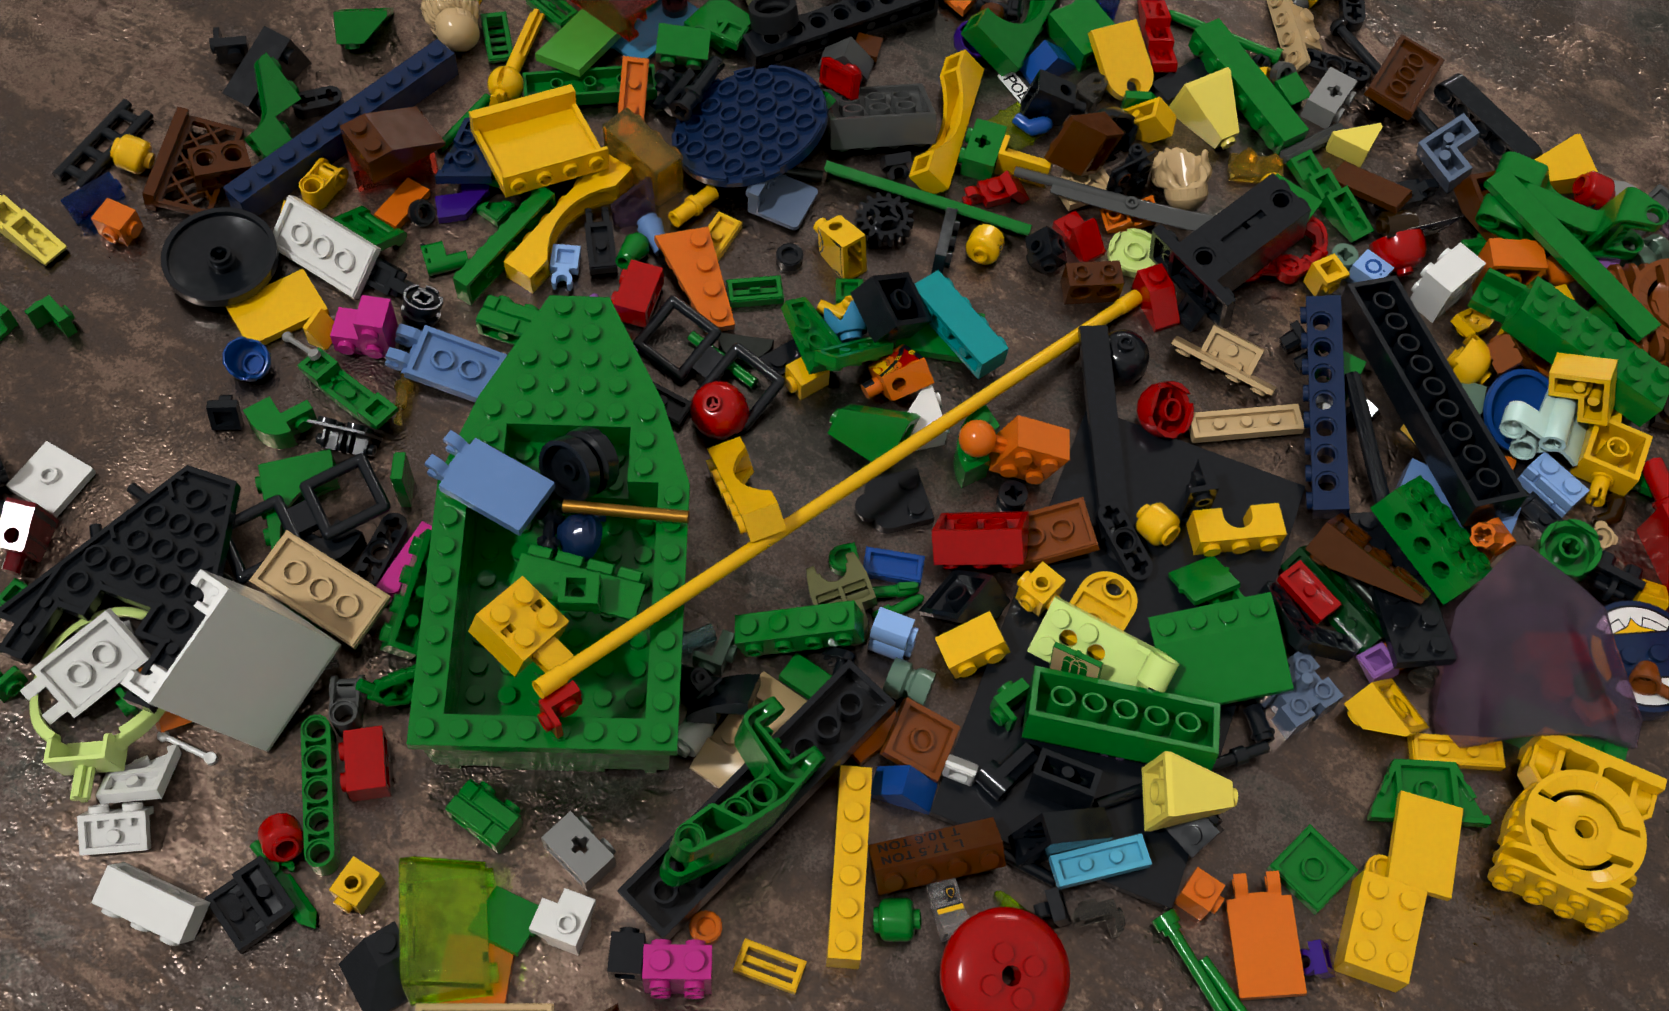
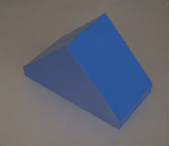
M1044 40L1024 60V65L1020 72L1031 84L1040 69L1060 76L1074 70L1076 66L1063 48Z
M911 765L877 766L871 786V798L929 815L938 784Z

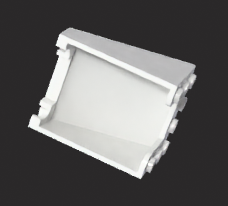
M200 569L191 581V584L203 591V601H197L194 607L206 616L169 670L153 664L149 669L153 672L150 675H143L136 670L130 669L120 684L150 705L269 752L341 644L270 595Z

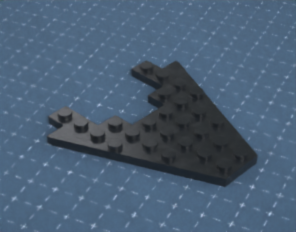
M186 465L0 606V621L13 626L0 643V654L28 665L64 612L89 621L105 597L109 596L149 611L134 632V635L138 640L156 646V649L140 673L143 675L152 674L153 672L149 669L153 664L160 665L169 670L206 616L194 607L197 601H203L204 594L200 588L192 585L191 581L200 569L223 577L241 491L240 485L237 481ZM129 689L123 697L128 704L155 714L158 707L148 704Z

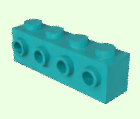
M937 270L915 283L932 319L929 325L977 379L982 378L1005 363L1009 349L1005 340L1001 336L996 335L990 328L987 320L979 316L972 308L970 301L966 297L961 296L949 278H945Z

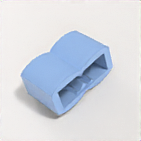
M880 607L872 625L867 650L894 660L896 657L904 659V656L910 658L919 628L914 627L916 619Z

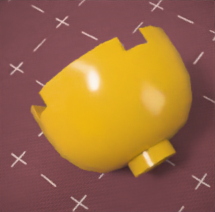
M1472 333L1462 342L1466 346H1461L1458 350L1455 349L1449 355L1447 361L1460 383H1477L1482 385L1491 375L1488 369L1492 364L1487 344L1475 333Z

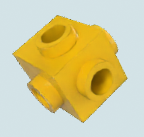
M1042 561L1032 573L1026 571L1020 577L1016 584L1019 588L1015 598L1022 608L1028 612L1035 613L1039 617L1045 609H1049L1055 596L1061 598L1059 594L1062 592L1066 580Z

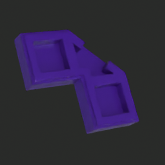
M461 184L462 193L435 196L439 224L467 220L474 213L473 210L481 201L484 202L491 195L489 185Z

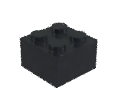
M909 272L871 276L850 293L874 343L910 338L932 322Z

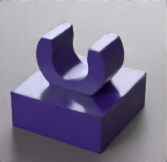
M1321 939L1309 941V950L1300 949L1301 958L1309 957L1311 961L1309 967L1303 968L1304 976L1315 974L1322 979L1336 977L1329 945Z

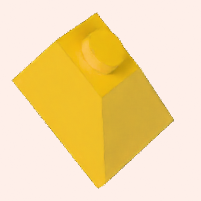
M1392 678L1371 682L1344 703L1348 709L1347 715L1350 720L1365 730L1407 737L1424 732L1430 728Z

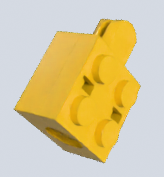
M524 576L520 577L475 615L468 630L514 677L532 662L546 673L555 666L562 665L574 657L572 652L558 640L567 627L569 620Z

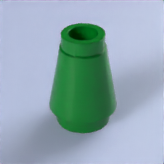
M633 233L625 237L615 259L619 268L627 269L631 259L639 261L649 253L650 244L647 237L641 233Z

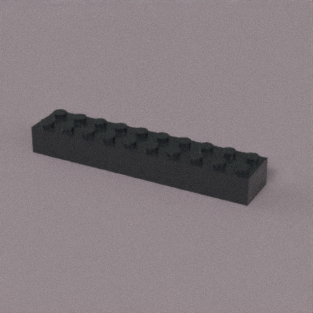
M1395 275L1347 284L1341 296L1342 315L1462 527L1477 524L1478 522H1487L1496 517L1501 519L1514 516L1528 495L1398 277Z
M849 659L772 736V738L779 737L782 741L781 749H789L791 752L790 760L813 746H817L826 757L825 762L813 773L776 822L733 857L729 863L675 887L664 883L659 871L663 859L669 851L673 834L617 892L662 939L670 940L840 768V765L894 713L896 702ZM746 763L693 815L708 804L715 803L720 805L755 780ZM759 793L753 794L757 801L767 802L763 795ZM679 862L669 863L674 871L681 872L685 870Z

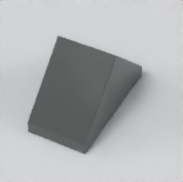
M852 37L825 47L822 57L829 56L844 65L847 63L855 64L862 71L861 82L867 83L874 60ZM821 59L818 64V70L821 68Z

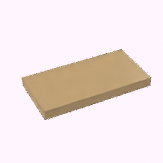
M286 530L249 580L256 587L353 649L357 648L392 599L384 591Z

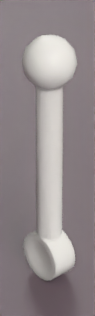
M159 731L157 733V739L160 742L168 741L172 744H177L178 747L203 758L209 766L215 765L218 761V757L214 752H203L170 736L168 731Z

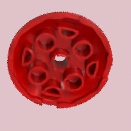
M995 907L969 917L953 932L945 946L941 959L940 985L950 1011H1062L1069 994L1070 965L1060 938L1044 920L1022 909ZM1007 966H1010L1014 971L1015 980L1007 985L1002 979V972Z

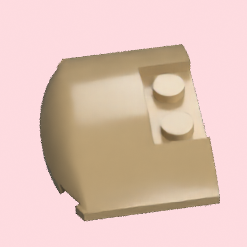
M762 672L760 674L761 686L751 708L772 696H775L785 708L780 717L768 726L773 730L772 737L807 700L766 672ZM728 714L714 734L707 738L690 765L692 771L718 789L745 763L734 742L744 715Z

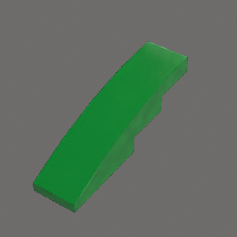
M1311 149L1291 158L1286 163L1302 189L1323 201L1318 209L1351 243L1375 231L1348 185L1341 188L1331 169L1328 167L1323 170Z

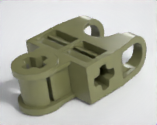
M852 551L845 554L848 562L846 563V573L837 581L825 580L820 573H816L814 566L806 568L808 588L813 605L851 600L856 602L864 614L865 643L871 632L865 610L878 606L868 574L855 553ZM860 643V644H852V646H858V645H861V644H863V643Z

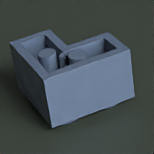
M1465 113L1418 142L1416 155L1447 194L1471 175L1473 168L1462 154L1477 145L1480 132Z

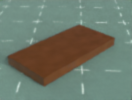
M1401 34L1363 95L1409 121L1445 60Z

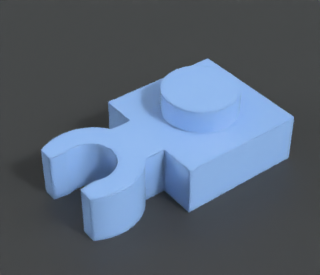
M553 244L550 260V273H553L551 277L553 290L557 289V284L560 281L567 282V291L572 290V275H578L581 246Z

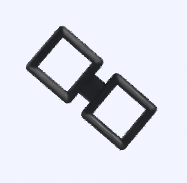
M671 295L634 339L633 344L638 349V352L678 382H683L692 370L696 371L705 378L698 389L706 383L719 381L737 357L772 382L771 385L749 411L748 421L742 429L744 432L748 431L785 386L786 378L740 343L733 344L723 356L712 347L721 336V329L679 297ZM674 308L708 333L680 368L646 344Z
M359 453L301 482L299 488L305 499L304 501L288 508L281 495H274L236 514L233 529L275 509L285 532L288 530L302 539L319 530L323 539L330 541L388 512L391 509V504L367 456ZM359 468L376 504L331 526L314 489ZM231 537L227 559L237 581L245 584L249 582L263 561L246 569Z

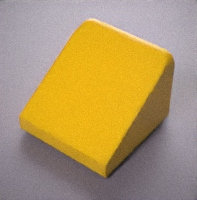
M319 306L304 324L303 330L309 344L327 350L332 344L330 334L334 320Z
M1641 578V580L1646 582V585L1642 591L1635 595L1633 601L1649 603L1666 611L1669 606L1667 587Z

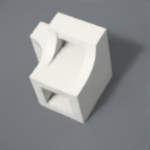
M564 888L558 903L542 898L529 931L546 940L548 945L579 956L591 927V917L596 900Z

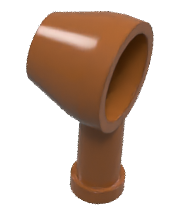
M1640 661L1629 675L1628 687L1641 695L1658 694L1669 700V686L1662 683L1658 666L1651 661Z

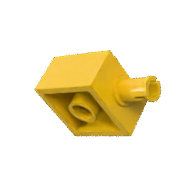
M1611 418L1607 426L1588 424L1578 465L1571 466L1570 473L1573 476L1591 483L1590 491L1585 498L1587 504L1590 505L1592 499L1595 498L1592 506L1601 507L1605 504L1608 491L1624 497L1639 482L1653 436Z

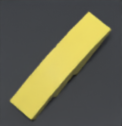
M4 194L0 195V233L45 266L67 249V246L28 211L25 209L21 210Z

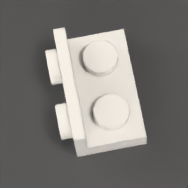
M142 801L123 803L122 808L110 809L109 804L88 806V811L77 816L79 856L149 850L151 848L149 815L154 813V806L143 807Z

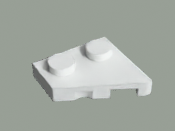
M178 745L168 746L167 754L151 761L148 755L125 765L124 771L106 772L95 795L100 804L162 799L182 754Z

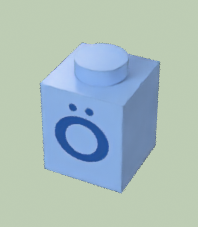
M1367 249L1349 270L1350 275L1345 278V281L1350 284L1389 277L1394 267Z

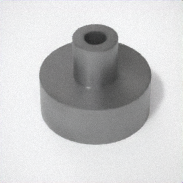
M1285 61L1275 63L1270 71L1271 83L1275 86L1274 81L1297 72L1294 64Z

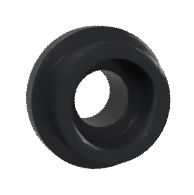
M418 199L409 205L408 216L414 225L426 227L435 218V208L427 200ZM418 209H421L423 212L422 218L419 217Z

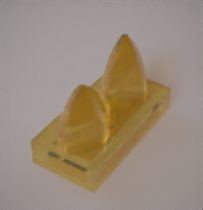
M1251 147L1241 153H1231L1228 159L1229 180L1260 183L1262 177L1268 173L1275 172L1283 176V158H1280L1276 153L1269 156H1258Z

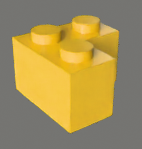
M1557 352L1549 372L1548 395L1578 399L1577 422L1607 426L1615 405L1618 360Z

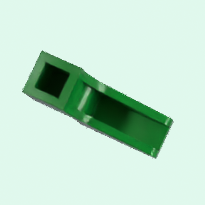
M267 52L254 64L261 106V120L254 132L244 139L260 161L292 139L288 126L283 121H278L276 117L301 100V97L298 95L300 94L298 87L293 81L286 79L281 72L282 67L274 57H270Z

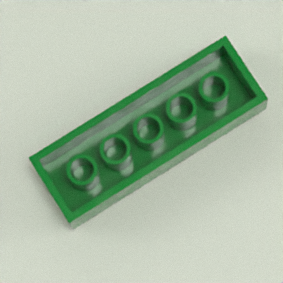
M1539 276L1517 294L1501 329L1550 364H1553L1557 352L1618 360L1615 405L1613 409L1638 427H1641L1663 410L1669 395V367L1658 362L1645 350L1637 347L1621 333L1613 330L1602 322L1600 318L1592 315L1578 305L1575 300L1570 299L1551 283L1546 282Z
M1040 666L1034 667L1029 683L1030 688L1027 693L1022 737L1143 763H1149L1164 751H1168L1212 771L1219 755L1221 704Z

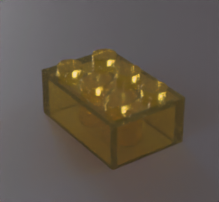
M626 108L603 124L604 146L608 147L609 155L632 168L633 184L658 207L683 190L682 154L676 147H671L664 141L658 131H653L640 115H635L629 108Z

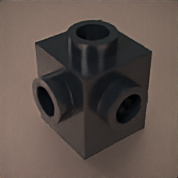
M1045 226L1025 238L1028 253L1026 259L1032 268L1046 275L1067 263V246L1063 236L1050 227Z

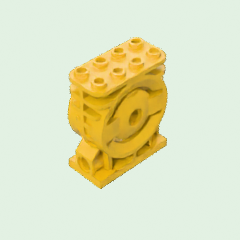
M1544 727L1519 750L1517 759L1521 760L1517 776L1524 790L1513 801L1504 815L1497 841L1500 848L1493 854L1492 861L1495 865L1489 869L1487 878L1492 882V886L1498 890L1511 891L1522 896L1530 904L1543 905L1554 910V913L1562 918H1573L1584 923L1585 927L1592 931L1605 932V930L1612 929L1628 919L1629 911L1625 906L1633 900L1634 895L1630 888L1636 885L1637 877L1634 874L1640 868L1647 848V834L1644 822L1652 818L1657 795L1665 790L1667 779ZM1554 796L1564 797L1557 802L1551 800ZM1575 828L1582 833L1583 838L1576 833ZM1606 861L1612 862V865H1611V866H1609V867H1607V868H1605V869H1602V870H1597V871L1581 870V869H1591V868L1598 867V866H1600L1601 864L1605 863Z

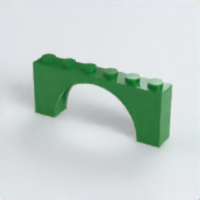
M1030 0L1029 11L1022 24L1003 20L987 7L970 17L961 35L1001 76L1010 72L1016 73L1024 65L1023 60L1026 54L1034 47L1033 41L1044 28L1042 25L1048 18L1049 13L1053 11L1052 7L1057 0Z
M331 449L258 464L260 476L255 477L258 493L263 494V500L274 495H281L288 508L304 501L305 499L299 488L300 483L336 465ZM339 477L314 489L317 497L340 489ZM275 509L261 516L263 520H267L268 528L263 529L266 545L267 547L271 546V550L285 533ZM295 612L297 615H299L300 617L314 625L319 630H324L316 624H314L313 622H311L310 620L300 615L299 613Z

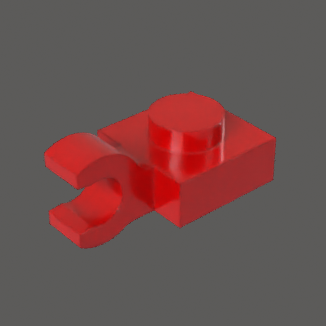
M1000 176L977 181L976 186L964 188L967 196L962 197L964 204L974 206L983 203L986 209L1010 203L1011 197L1008 195Z

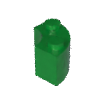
M986 405L969 415L961 426L962 428L967 422L972 420H983L994 428L996 434L1000 428L999 423ZM957 439L953 466L956 479L962 489L986 477L990 458L989 455L983 457L967 455L961 449L959 439Z

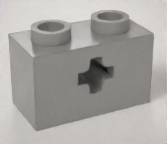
M1330 67L1307 99L1300 116L1324 129L1330 127L1333 122L1338 123L1346 110L1343 107L1345 105L1349 107L1357 92L1353 91L1357 80Z
M570 811L541 837L544 848L588 892L616 866L615 856L613 855L616 851L605 838L599 841L592 833L594 828L585 817L581 815L577 818ZM578 845L581 848L587 847V852L585 854L580 850L576 852L575 848Z

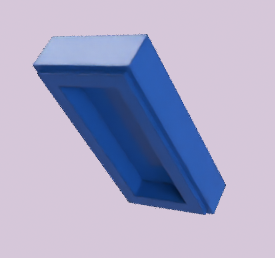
M866 546L863 567L869 579L893 583L915 581L920 587L925 556Z

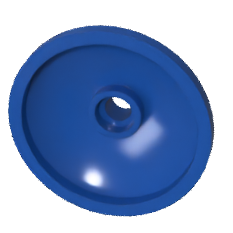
M1530 369L1508 371L1492 383L1486 394L1483 406L1484 423L1497 445L1510 452L1509 447L1512 439L1505 437L1499 429L1504 410L1509 402L1522 401L1539 411L1549 387V380L1541 373Z

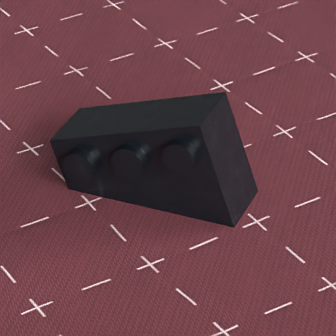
M266 26L263 27L222 92L233 104L257 117L261 116V106L254 70L255 62L267 52L270 57H274L282 67L281 72L287 80L294 81L311 63L291 39Z

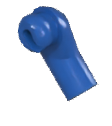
M1020 112L1012 120V124L1030 136L1045 134L1053 126L1052 120L1048 117L1041 116L1028 119Z

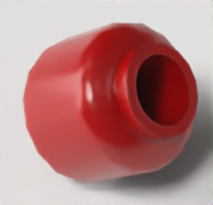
M1596 171L1581 174L1575 180L1572 187L1575 201L1594 210L1603 207L1616 194L1614 181Z
M277 813L266 818L259 826L258 840L263 854L269 860L287 862L297 857L304 849L303 830L300 822L293 815Z

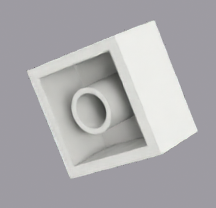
M1461 242L1452 250L1449 247L1445 249L1438 257L1436 264L1430 262L1421 271L1420 275L1422 278L1411 288L1413 292L1410 297L1417 311L1432 323L1468 292L1486 262Z

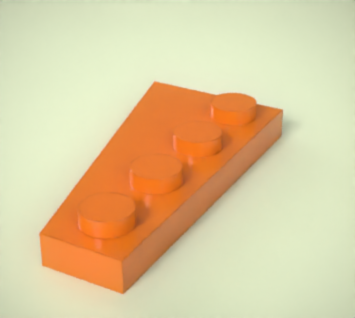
M709 227L655 235L654 242L658 249L660 248L663 252L666 263L676 275L682 291H685L691 307L719 327L721 332L733 330L735 328V321Z

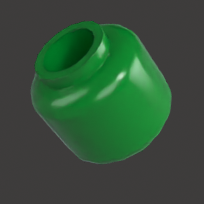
M910 898L882 899L879 907H874L873 910L875 934H880V937L885 942L911 941L915 935V929H921L922 927L921 909H914V904Z

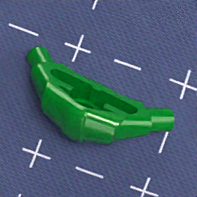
M416 664L388 673L387 676L376 679L372 683L360 678L355 689L367 694L369 700L383 704L386 707L408 705L412 700Z

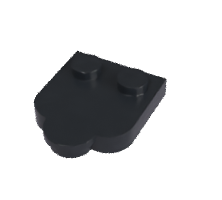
M917 468L875 477L866 484L864 494L859 496L855 503L857 515L864 521H873L875 528L886 534L932 524L935 519Z

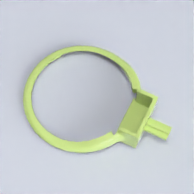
M135 607L111 608L118 617H130L143 620L149 612ZM107 609L95 612L89 621L80 619L67 628L51 644L41 661L55 651L71 634L79 632ZM39 693L29 700L32 726L36 733L47 741L43 763L64 776L74 775L70 800L82 803L88 802L91 798L95 773L124 771L128 746L147 733L166 712L160 708L157 709L155 714L142 710L131 720L119 727L121 732L119 734L105 733L103 741L67 743L66 745L61 742V736L54 732L42 717L39 706Z

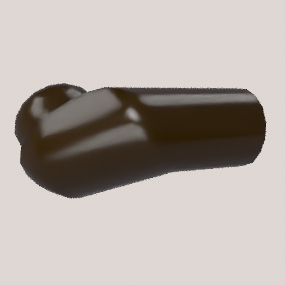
M1616 493L1608 495L1606 498L1608 501L1606 502L1607 512L1593 516V526H1595L1597 521H1605L1608 526L1621 522L1627 507L1626 499Z

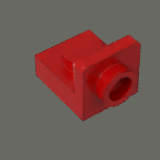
M574 680L560 687L544 699L538 700L540 714L537 715V718L546 732L552 730L557 739L562 737L563 728L558 718L570 716L582 704L581 690Z

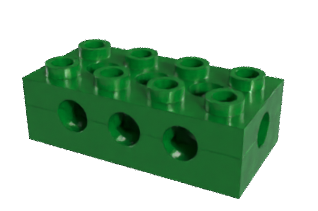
M1421 475L1395 489L1370 508L1443 605L1494 571L1490 566L1488 557L1471 543L1469 539L1470 534L1459 526L1453 518L1450 508L1439 500L1434 493L1433 486L1427 480H1424ZM1421 504L1426 506L1428 512L1423 509ZM1439 527L1445 531L1446 536L1440 531ZM1458 552L1463 554L1465 561L1459 556Z

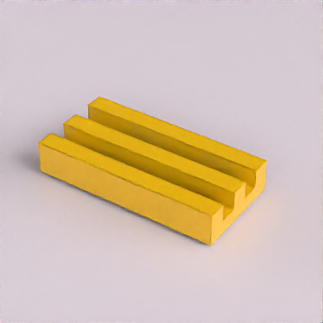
M745 938L733 972L795 995L807 961ZM749 949L795 966L797 970L793 972L746 953ZM746 962L793 980L792 984L742 964Z

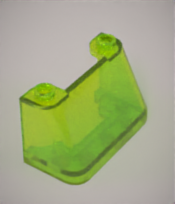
M421 856L401 857L399 859L400 976L403 990L411 1006H415L416 1003H439L494 996L493 983H499V969L497 962L491 963L489 955L487 895H489V888L495 887V875L493 867L488 868L485 861Z

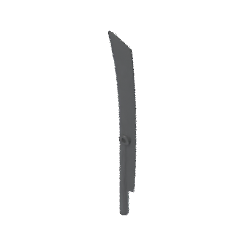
M1018 166L1015 167L1013 175L1017 178L1051 186L1050 193L1190 231L1197 230L1214 217V215L1137 199L1134 196L1122 195Z

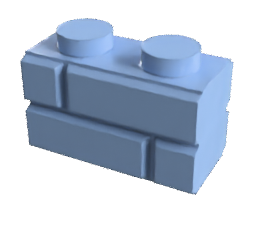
M1543 452L1518 477L1522 487L1529 494L1534 491L1561 518L1571 511L1590 491L1547 452Z

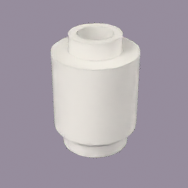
M685 718L679 726L678 754L685 758L687 756L695 757L707 738L713 735V728L716 724L686 722Z

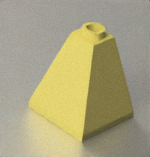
M1229 67L1184 84L1169 105L1177 119L1214 149L1222 147L1224 150L1233 146L1237 142L1235 137L1240 132L1232 75Z
M1164 751L1141 768L1145 831L1151 832L1221 814L1237 805L1238 791L1236 788H1233L1231 780L1173 752Z

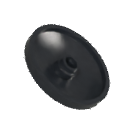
M232 207L211 208L184 219L170 232L161 251L162 271L173 291L186 301L206 307L230 306L253 297L270 282L279 262L278 245L268 224L249 211Z

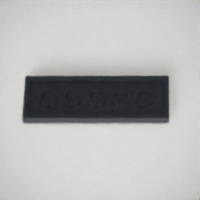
M1373 512L1349 513V519L1372 537L1369 543L1373 547L1387 551L1391 555V564L1395 568L1399 566L1407 570L1431 593L1420 604L1367 583L1394 669L1453 665L1457 657L1434 592Z

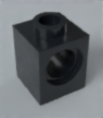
M622 927L619 932L611 931L607 968L609 979L642 981L643 947L646 944L645 933H639L640 930L633 927Z

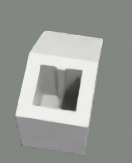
M932 384L922 388L907 411L921 416L910 436L942 416L940 410L942 408L941 397L938 392H934ZM950 428L918 450L945 445L947 433H950Z

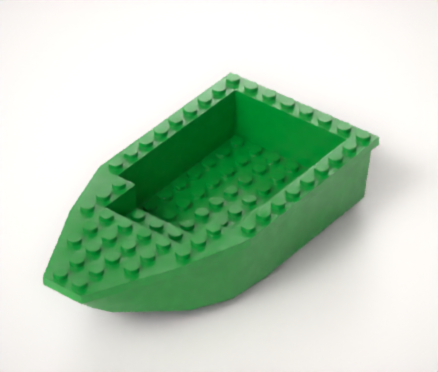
M550 295L478 396L459 435L468 444H471L477 438L541 474L539 470V455L546 443L559 436H564L569 431L578 427L590 426L600 430L614 446L619 460V476L613 486L586 500L587 502L689 511L690 483L663 400L610 297ZM449 454L445 463L449 465L455 456ZM438 480L406 742L408 749L423 750L435 765H448L449 768L462 769V765L496 766L501 767L502 770L605 772V769H641L645 773H657V770H669L670 755L678 754L685 604L568 681L569 683L574 680L581 690L582 704L570 716L558 718L562 724L563 736L557 739L552 730L546 732L537 718V715L540 714L538 700L541 698L533 689L532 681L545 673L532 662L514 677L468 632L475 615L510 586L521 553L527 554L531 544L538 545L537 538L543 535V528L537 524L534 516L523 533L518 536L441 492L439 489L441 481ZM552 494L542 505H549L553 509H557L564 516V520L568 516L578 514L563 512V502L559 501ZM607 516L606 522L601 521L603 529L601 543L591 559L614 564L615 571L613 576L617 577L621 566L643 572L641 583L646 584V588L637 615L686 583L688 523ZM588 561L584 562L583 569H586ZM548 600L556 609L560 611L558 602ZM560 611L569 620V623L558 640L575 656L628 620L601 613Z

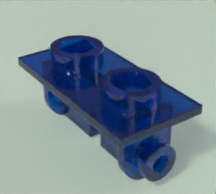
M108 171L60 199V201L76 224L93 215L106 198L117 201L125 196L122 191L123 187L120 182L114 179Z

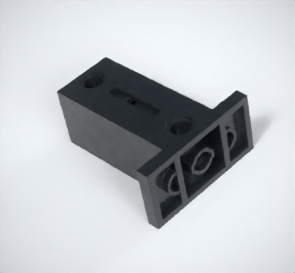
M1272 173L1180 242L1173 231L1167 230L1162 224L1158 225L1152 230L1149 258L1156 265L1163 264L1171 280L1185 295L1194 292L1201 300V304L1211 310L1207 317L1214 324L1226 329L1231 325L1236 302L1232 291L1304 238L1311 209L1305 199L1298 197L1291 191L1290 186L1285 180L1279 179Z

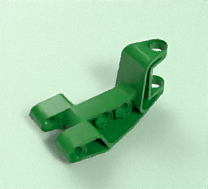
M1505 152L1494 173L1495 175L1502 169L1507 168L1595 258L1625 260L1635 258L1643 249L1644 241L1632 229L1656 232L1663 227L1669 218L1668 211L1664 206L1635 187L1625 188L1601 207L1600 210L1591 209L1565 198L1552 187L1547 165L1517 152ZM1491 193L1484 196L1475 217V221L1479 226L1503 239L1536 240ZM1647 213L1656 214L1660 222L1654 223L1647 218ZM1623 241L1632 242L1635 250L1626 249L1623 246Z
M775 696L766 699L745 713L734 738L735 747L755 780L720 805L715 803L708 804L676 829L669 846V851L666 853L659 870L662 881L672 887L680 886L729 863L733 857L776 822L813 773L825 762L826 757L817 746L809 748L790 760L791 752L789 749H781L782 741L779 737H771L773 730L768 726L780 717L785 710ZM759 793L763 795L767 802L757 801L753 794ZM679 862L685 870L681 872L674 871L669 863Z

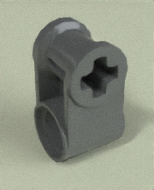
M365 675L346 679H339L338 676H331L328 714L336 733L343 737V731L363 727L364 703L367 694L357 691L355 687L360 678L366 680ZM353 715L347 722H339L342 717Z

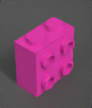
M655 939L651 941V944H644L642 981L644 992L651 993V998L667 999L671 997V994H684V997L687 999H703L705 994H712V945H706V941L697 939L687 940L685 945L672 944V941L667 939Z

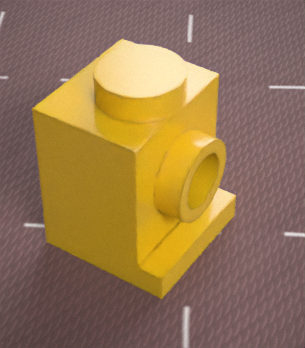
M1334 253L1313 262L1303 282L1313 296H1325L1334 293L1340 287L1341 280L1349 277L1350 273Z

